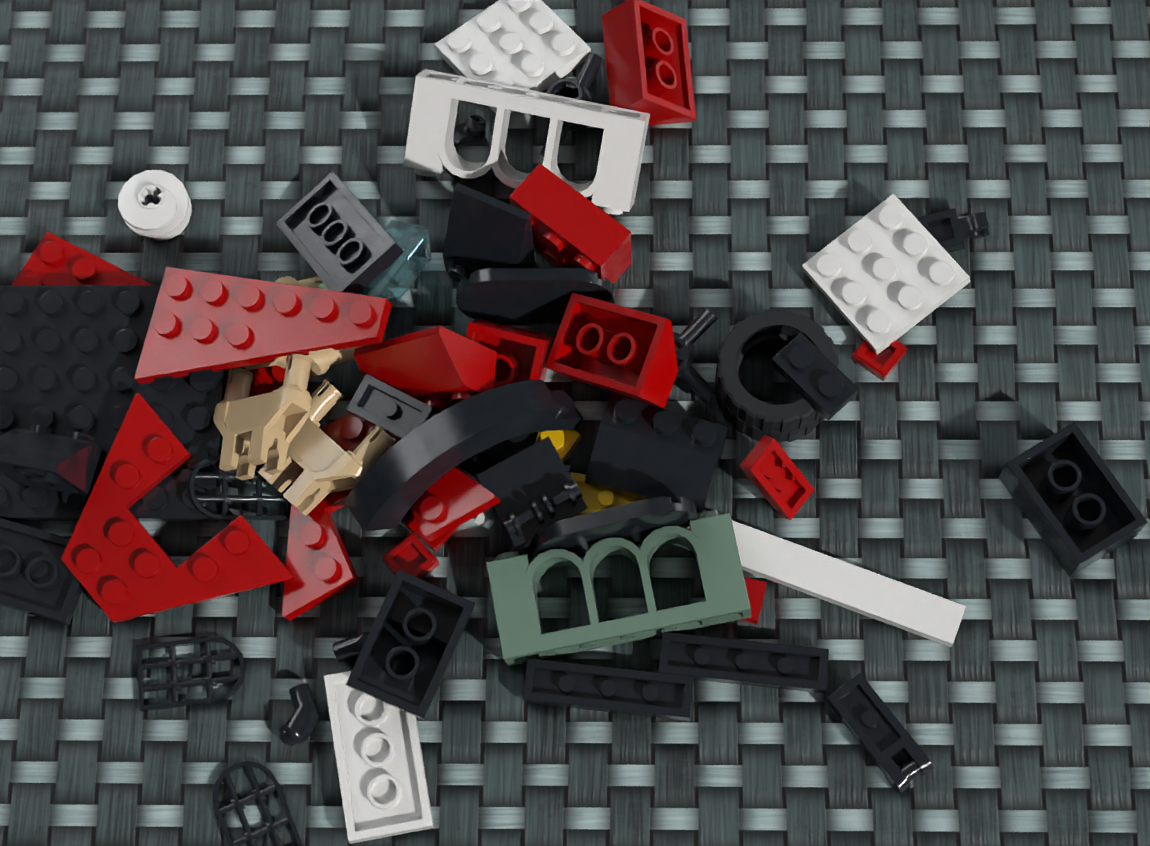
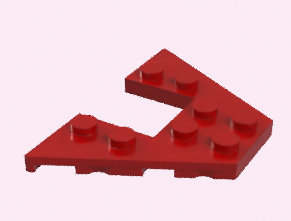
M139 393L133 398L61 558L63 563L112 622L118 623L147 614L152 615L184 605L202 603L222 598L226 595L252 591L255 588L294 580L295 577L242 515L238 516L177 567L129 508L192 456Z
M349 412L321 428V430L345 452L348 450L353 452L370 434L375 425ZM385 431L396 443L401 440V438ZM455 467L428 488L411 506V510L424 538L431 542L501 501L495 494ZM352 489L329 493L307 516L291 504L286 568L295 579L289 582L284 581L282 616L289 621L360 582L331 516V513L347 505L345 500Z

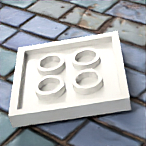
M498 0L435 43L437 53L459 76L538 92L544 91L552 83L586 62L591 53L590 47L542 0ZM489 106L496 113L497 107Z
M894 193L802 265L805 274L863 340L867 341L870 348L877 355L970 282V276Z

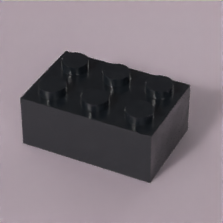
M1075 422L1008 461L999 476L1001 482L1069 577L1136 537L1148 523Z

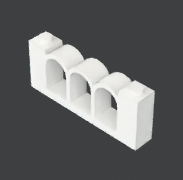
M424 69L416 75L403 165L414 168V173L433 177L437 173L441 174L445 169H448L452 174L461 178H477L486 174L492 168L495 176L503 184L516 189L530 173H522L515 170L509 164L505 155L507 131L512 110L550 118L543 160L544 167L584 197L592 195L591 202L596 206H601L600 209L608 214L620 215L623 214V211L629 212L635 201L647 135L649 113ZM459 100L497 107L490 155L488 160L484 162H469L463 159L455 149L453 135ZM563 121L604 129L597 172L593 181L585 184H575L568 181L560 173L557 166V155Z

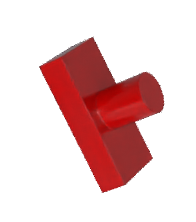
M764 435L739 465L744 471L745 478L754 483L781 517L789 520L794 517L815 490L778 442L772 437Z

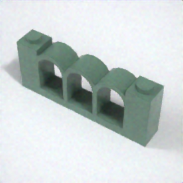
M718 510L703 512L697 515V520L689 521L691 531L679 526H664L652 531L644 539L640 549L633 542L623 538H606L596 542L586 552L583 561L575 553L565 549L548 550L539 554L532 562H530L527 554L520 556L519 552H506L495 557L496 561L487 562L486 564L503 659L508 667L527 663L528 658L543 660L662 636V632L677 633L751 618V607L730 513L721 515V511ZM667 544H680L687 547L694 554L698 563L705 601L657 611L649 574V562L652 555L660 547ZM612 555H623L632 559L638 565L648 613L600 622L593 586V574L597 565L603 559ZM552 568H571L582 577L591 624L544 634L537 597L539 580L541 576Z

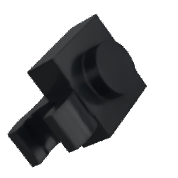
M956 208L917 217V220L948 253L965 249L963 238L976 239L989 235L986 212L958 219Z

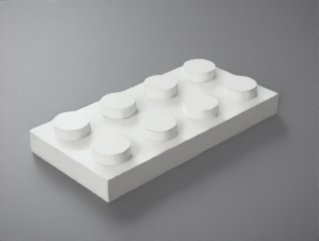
M352 671L324 676L348 842L352 844L434 828L416 716L346 686Z

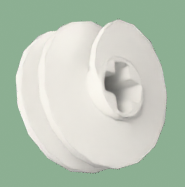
M146 170L138 173L123 185L118 195L120 214L129 229L138 235L153 237L158 241L169 240L181 234L189 223L192 213L190 197L183 183L171 173L162 170Z

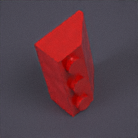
M626 0L601 15L609 106L649 113L648 125L686 123L696 120L686 19L643 0Z
M572 292L545 368L571 380L665 409L678 373L672 322L663 317Z
M436 326L384 340L381 343L354 349V358L364 377L368 374L435 409L433 414H438L469 397L494 388L497 352L442 326Z

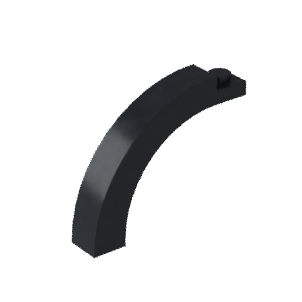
M542 379L511 383L484 391L438 413L399 440L368 469L354 486L345 503L363 531L394 529L411 506L428 488L468 458L495 444L517 436L543 431L576 430L583 417L574 406L571 397L564 390H549Z

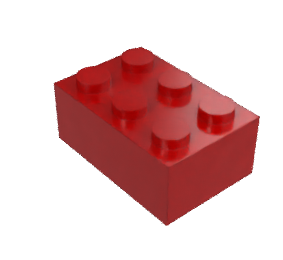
M539 163L509 196L510 205L530 213L534 246L543 252L544 258L553 267L589 269L598 273L599 279L605 281L606 277L614 284L631 265V231Z

